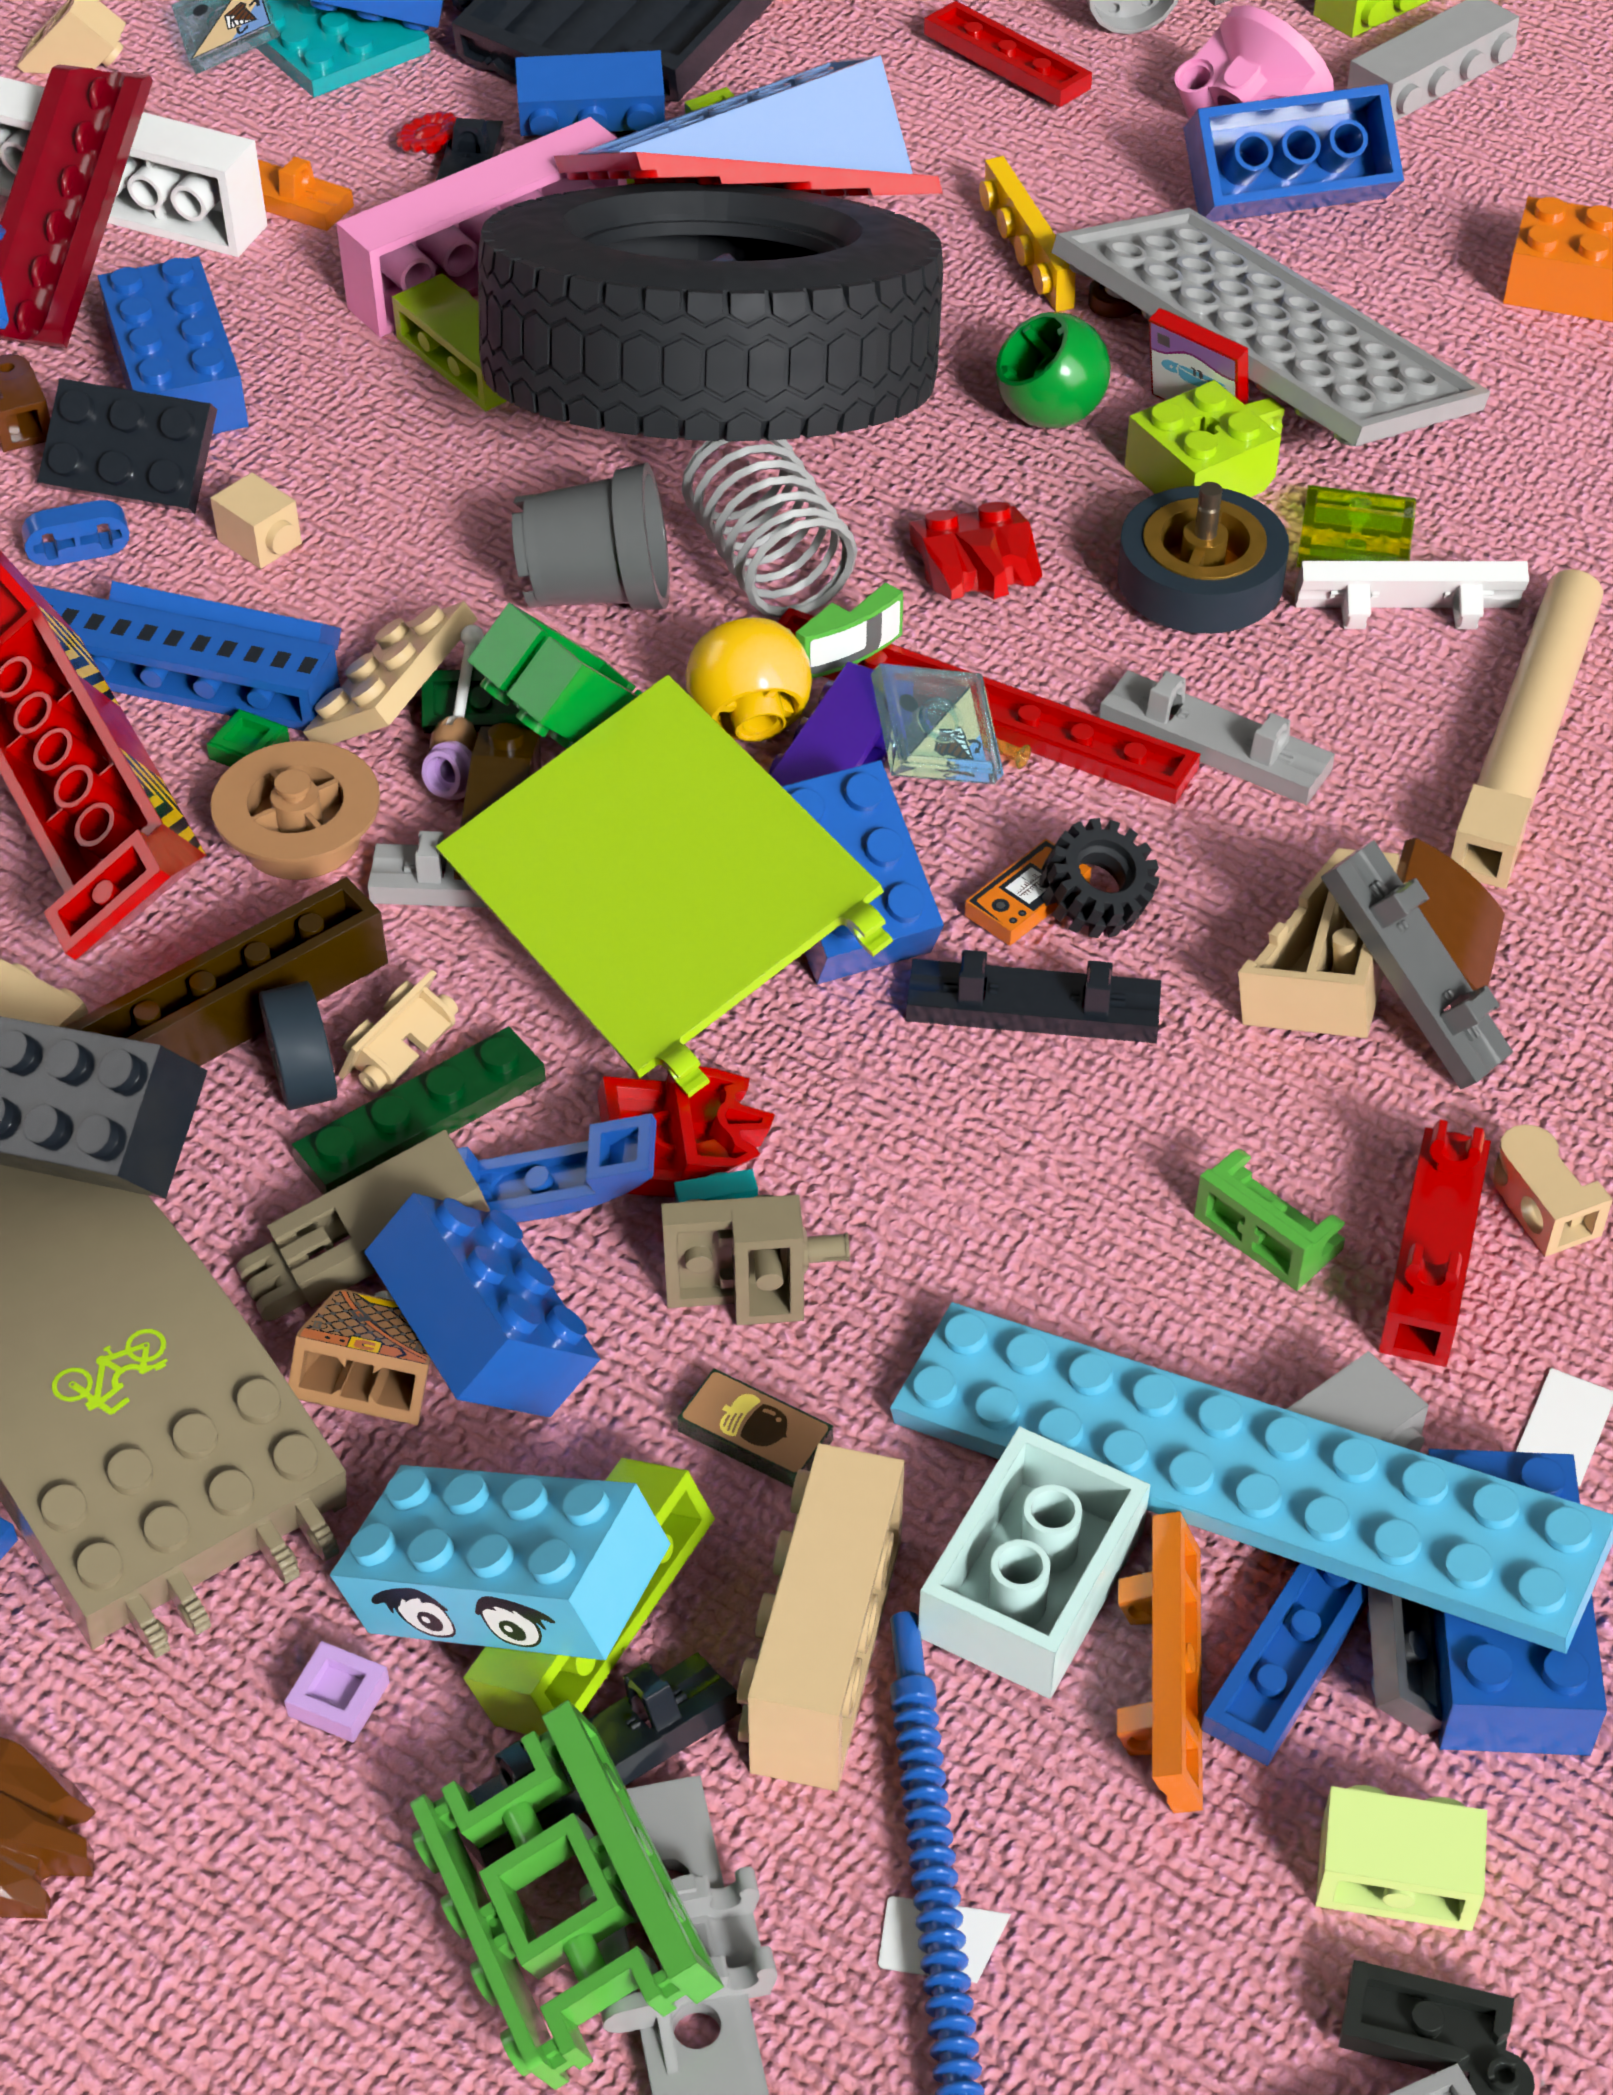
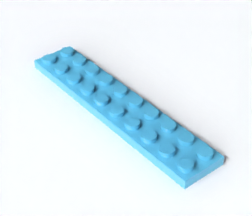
M954 1302L950 1304L890 1407L894 1424L996 1459H1000L1020 1426L1151 1484L1147 1505L1148 1511L1157 1514L1181 1511L1186 1523L1197 1528L1565 1654L1568 1651L1613 1545V1514Z

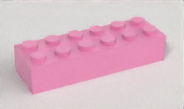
M588 117L337 222L347 308L376 335L382 337L396 331L392 296L443 273L460 288H465L472 297L478 295L479 242L481 229L485 221L493 214H496V212L527 200H536V198L553 194L563 195L564 192L627 185L626 179L569 181L566 173H559L554 156L578 155L579 152L618 138L594 119Z

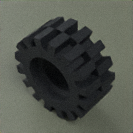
M1100 818L1089 819L1085 827L1081 821L1073 824L1068 832L1065 830L1060 836L1041 869L1044 872L1039 878L1040 888H1047L1042 896L1045 905L1057 903L1058 906L1052 915L1059 922L1066 915L1073 919L1068 929L1079 933L1083 925L1089 926L1088 937L1099 938L1104 929L1108 938L1117 936L1122 928L1127 931L1134 925L1149 904L1159 884V878L1154 877L1159 869L1157 859L1146 861L1152 849L1147 842L1137 847L1133 842L1138 833L1129 828L1125 836L1117 833L1120 826L1119 822L1110 820L1105 829L1101 828ZM1092 864L1103 868L1116 880L1119 891L1117 893H1109L1094 888L1082 876L1079 865Z

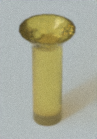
M981 734L985 749L1014 760L1018 769L1023 768L1027 764L1031 754L1030 745L1018 747L989 734Z

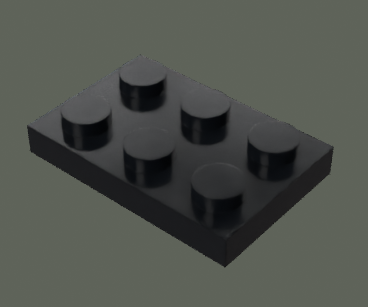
M59 378L37 483L49 489L195 514L218 409L211 403Z

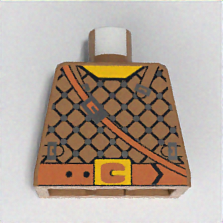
M345 1289L337 1290L331 1294L298 1331L288 1384L299 1400L418 1426L430 1356L389 1291H380L372 1296Z

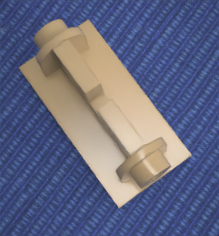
M431 970L415 986L408 980L395 990L383 1006L387 1014L374 1025L367 1019L354 1030L342 1047L349 1053L338 1075L342 1080L356 1068L361 1072L359 1080L367 1090L373 1093H377L380 1089L388 1090L420 1056L403 1042L406 1038L425 1053L455 1024V1015L458 1012V1006L455 1001L445 994H440L437 997L429 990L437 974L435 971Z

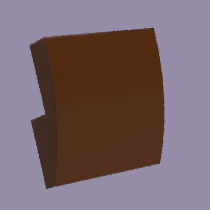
M1418 838L1405 840L1396 874L1402 883L1417 878L1429 896V900L1418 907L1472 990L1485 985L1489 986L1505 912L1484 886L1452 858Z

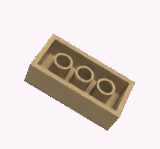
M818 1443L811 1471L799 1469L797 1472L790 1506L791 1513L797 1514L793 1532L781 1531L775 1551L773 1574L780 1575L776 1594H763L757 1615L755 1637L762 1639L758 1659L746 1657L738 1684L737 1703L744 1704L739 1724L738 1741L749 1743V1767L751 1774L838 1792L901 1543L904 1460Z

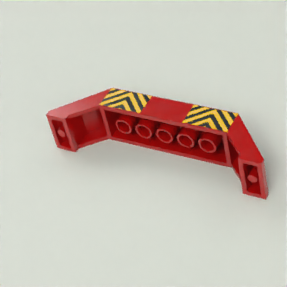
M0 550V773L65 893L46 909L44 914L65 954L77 960L117 935L207 855L81 638Z

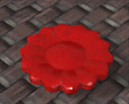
M438 111L413 118L409 123L404 124L396 134V143L398 147H402L403 151L412 150L413 152L425 150L427 154L437 153L442 150L447 140L452 139L453 127L458 117H455L452 112L443 113Z

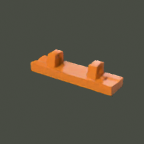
M294 156L284 167L258 159L266 212L328 231L354 207L352 189L315 178L310 161Z
M1181 1511L1152 1515V1571L1118 1580V1605L1129 1624H1152V1701L1118 1708L1117 1736L1130 1756L1152 1755V1778L1159 1790L1166 1794V1802L1173 1814L1203 1810L1201 1553Z

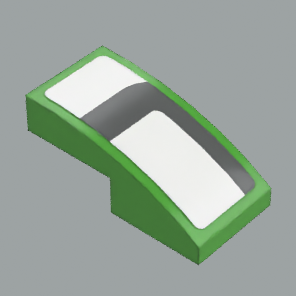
M885 582L852 611L849 612L834 603H830L796 632V638L804 646L807 653L812 678L840 671L848 661L857 664L898 639L902 635L903 591Z

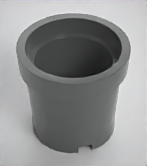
M649 463L616 469L612 478L515 497L513 503L521 508L523 512L512 513L514 556L518 577L530 576L533 591L523 592L525 601L530 608L629 603L633 610H658L668 607L670 573L667 537L660 495Z

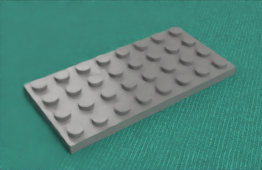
M1191 208L1062 232L1056 235L1052 249L1053 254L1069 263V268L1073 272L1091 277L1105 286V291L1109 295L1127 300L1141 309L1142 315L1148 320L1158 308L1165 309L1247 347L1248 378L1255 382V387L1259 391L1277 396L1293 406V410L1298 416L1316 421L1331 430L1334 438L1345 445L1358 447L1365 443L1394 437L1397 434L1418 428H1426L1429 425L1450 419H1458L1461 416L1484 410L1491 391Z

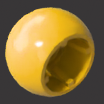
M757 617L729 621L705 633L690 653L685 674L687 694L733 739L750 742L772 738L795 722L808 703L812 686L810 661L804 646L788 628L774 620Z

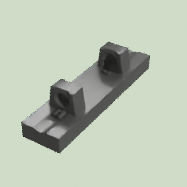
M1375 840L1358 848L1321 876V879L1460 1090L1479 1082L1494 1067L1513 1053V1050L1489 1015L1500 1004L1487 985L1472 990L1418 906L1429 900V896L1417 878L1402 883ZM1448 1005H1451V1008H1449V1009H1447V1010H1445V1011L1443 1010V1009H1445Z

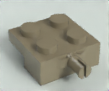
M758 1195L753 1198L709 1201L692 1199L679 1203L661 1204L667 1308L735 1304L737 1326L804 1321V1274L808 1270L809 1263L850 1261L847 1232L844 1234L807 1236V1231L802 1225L799 1195Z

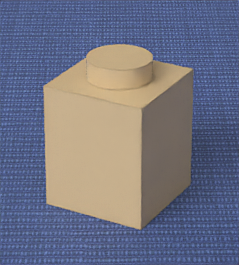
M253 472L210 497L218 541L259 569L264 568L302 544L296 500Z

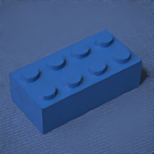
M1388 84L1200 108L1196 110L1183 127L1197 211L1212 222L1386 199L1404 182Z
M200 257L187 259L172 258L160 264L139 268L124 267L112 273L98 275L107 326L127 390L211 403L218 409L212 434L249 427L241 376Z
M1428 1449L1427 1455L1580 1504L1574 1454ZM1592 1594L1566 1654L1432 1608L1442 1725L1438 1729L1440 1750L1591 1756L1607 1712Z

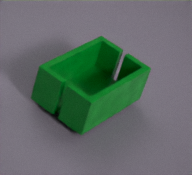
M511 603L507 604L467 659L471 665L485 676L480 683L484 690L507 706L513 701V704L519 709L516 717L522 723L542 737H546L549 734L566 749L643 693L638 689L633 693L632 691L636 686L604 659Z

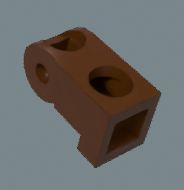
M1 355L0 445L3 452L46 442L51 420L47 401L29 361L20 355Z

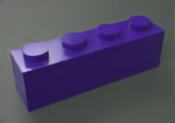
M848 661L835 681H828L824 685L819 697L818 706L810 717L805 716L800 720L792 744L785 754L779 753L776 755L771 764L769 775L781 786H786L879 760L884 765L910 725V715L904 714L899 710L897 701L901 697H907L911 700V681Z

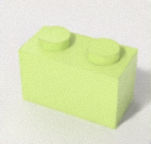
M1355 1785L1348 1788L1331 1786L1321 1823L1315 1907L1472 1931L1485 1893L1488 1810L1465 1807L1461 1802L1447 1797H1432L1420 1800L1388 1795L1385 1791L1369 1785Z

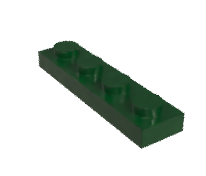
M508 1026L292 1143L294 1161L324 1195L439 1132L446 1130L449 1135L546 1081L544 1063Z

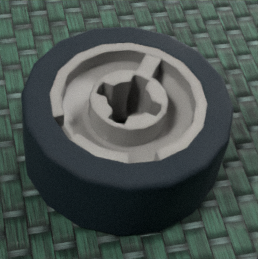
M303 981L259 992V1003L268 1046L287 1110L335 1100L337 1098V1086L332 1059L318 1004L310 983Z

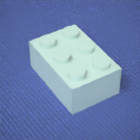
M1019 1426L920 1590L918 1629L921 1632V1639L1051 1699L1144 1532L1151 1484Z

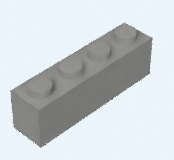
M1465 0L1351 60L1347 89L1388 84L1395 122L1511 59L1517 46L1516 34L1520 17L1490 0Z

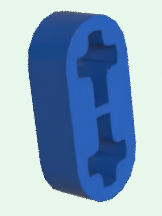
M96 500L41 510L31 514L22 525V539L25 552L30 560L42 566H56L110 556L118 553L127 545L130 534L123 509L118 504L108 500ZM108 524L109 531L98 533L97 525ZM53 534L54 541L43 543L42 535Z

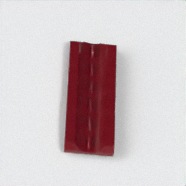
M61 64L52 67L0 222L1 228L6 230L3 239L0 240V279L9 317V323L5 330L0 328V339L67 349L153 82L150 75L119 71L106 72Z

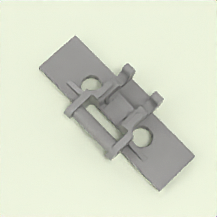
M701 1776L685 1777L628 1788V1794L666 1870H676L683 1874L671 1880L724 1987L698 2004L685 1995L674 2002L677 2009L664 2017L649 2006L642 1993L636 1989L600 2012L603 2028L612 2033L640 2031L652 2095H769L749 1999L770 1995L778 1975L771 1947H761L753 1914L760 1898L755 1871L752 1867L739 1868L735 1871L736 1881L724 1887ZM590 1883L584 1885L579 1891L582 1909L597 1901ZM624 1888L621 1890V1893L634 1918V1921L630 1922V1924L641 1922ZM625 1926L597 1943L606 1965L630 1950ZM659 1961V1966H660V1970H661V1969H663V1967H662V1965H661V1963H660V1961ZM694 2013L709 2015L718 2023L721 2029L719 2036L712 2044L700 2049H692L682 2045L674 2035L675 2027L679 2021L685 2016Z

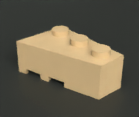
M1337 848L1300 894L1299 906L1286 923L1278 922L1269 933V944L1255 961L1248 959L1238 971L1243 1025L1368 1038L1384 973L1321 879L1323 874L1356 850ZM1382 852L1397 873L1400 861L1399 854Z

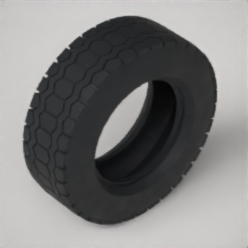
M650 183L564 192L563 195L553 194L536 198V200H527L496 212V214H493L485 221L481 229L478 253L479 356L484 381L494 393L532 413H539L541 416L561 422L570 421V424L597 430L605 427V431L629 435H638L640 433L644 434L645 437L685 438V440L760 441V439L765 438L769 441L798 439L800 435L806 438L836 434V431L844 433L868 428V425L876 426L892 421L894 418H900L914 411V409H918L930 398L933 392L938 368L941 292L943 287L941 241L928 227L904 215L895 214L893 211L876 206L869 207V204L836 197L765 186ZM729 253L732 257H734L737 260L711 261L717 258L718 256Z

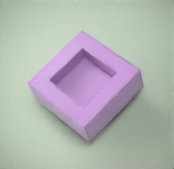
M321 1641L284 1701L287 1714L291 1718L354 1743L390 1683L386 1666Z

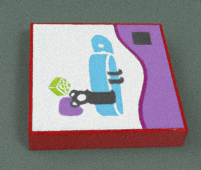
M1158 308L1149 318L1152 394L1163 400H1168L1212 380H1216L1244 405L1248 404V348L1165 309Z

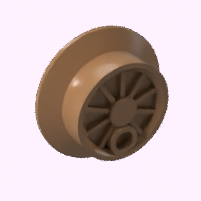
M316 741L284 742L264 747L246 755L234 763L222 775L211 797V815L214 826L221 838L232 848L244 854L248 861L261 872L288 880L319 877L344 865L356 852L361 836L364 835L374 822L380 806L379 784L369 765L347 749Z

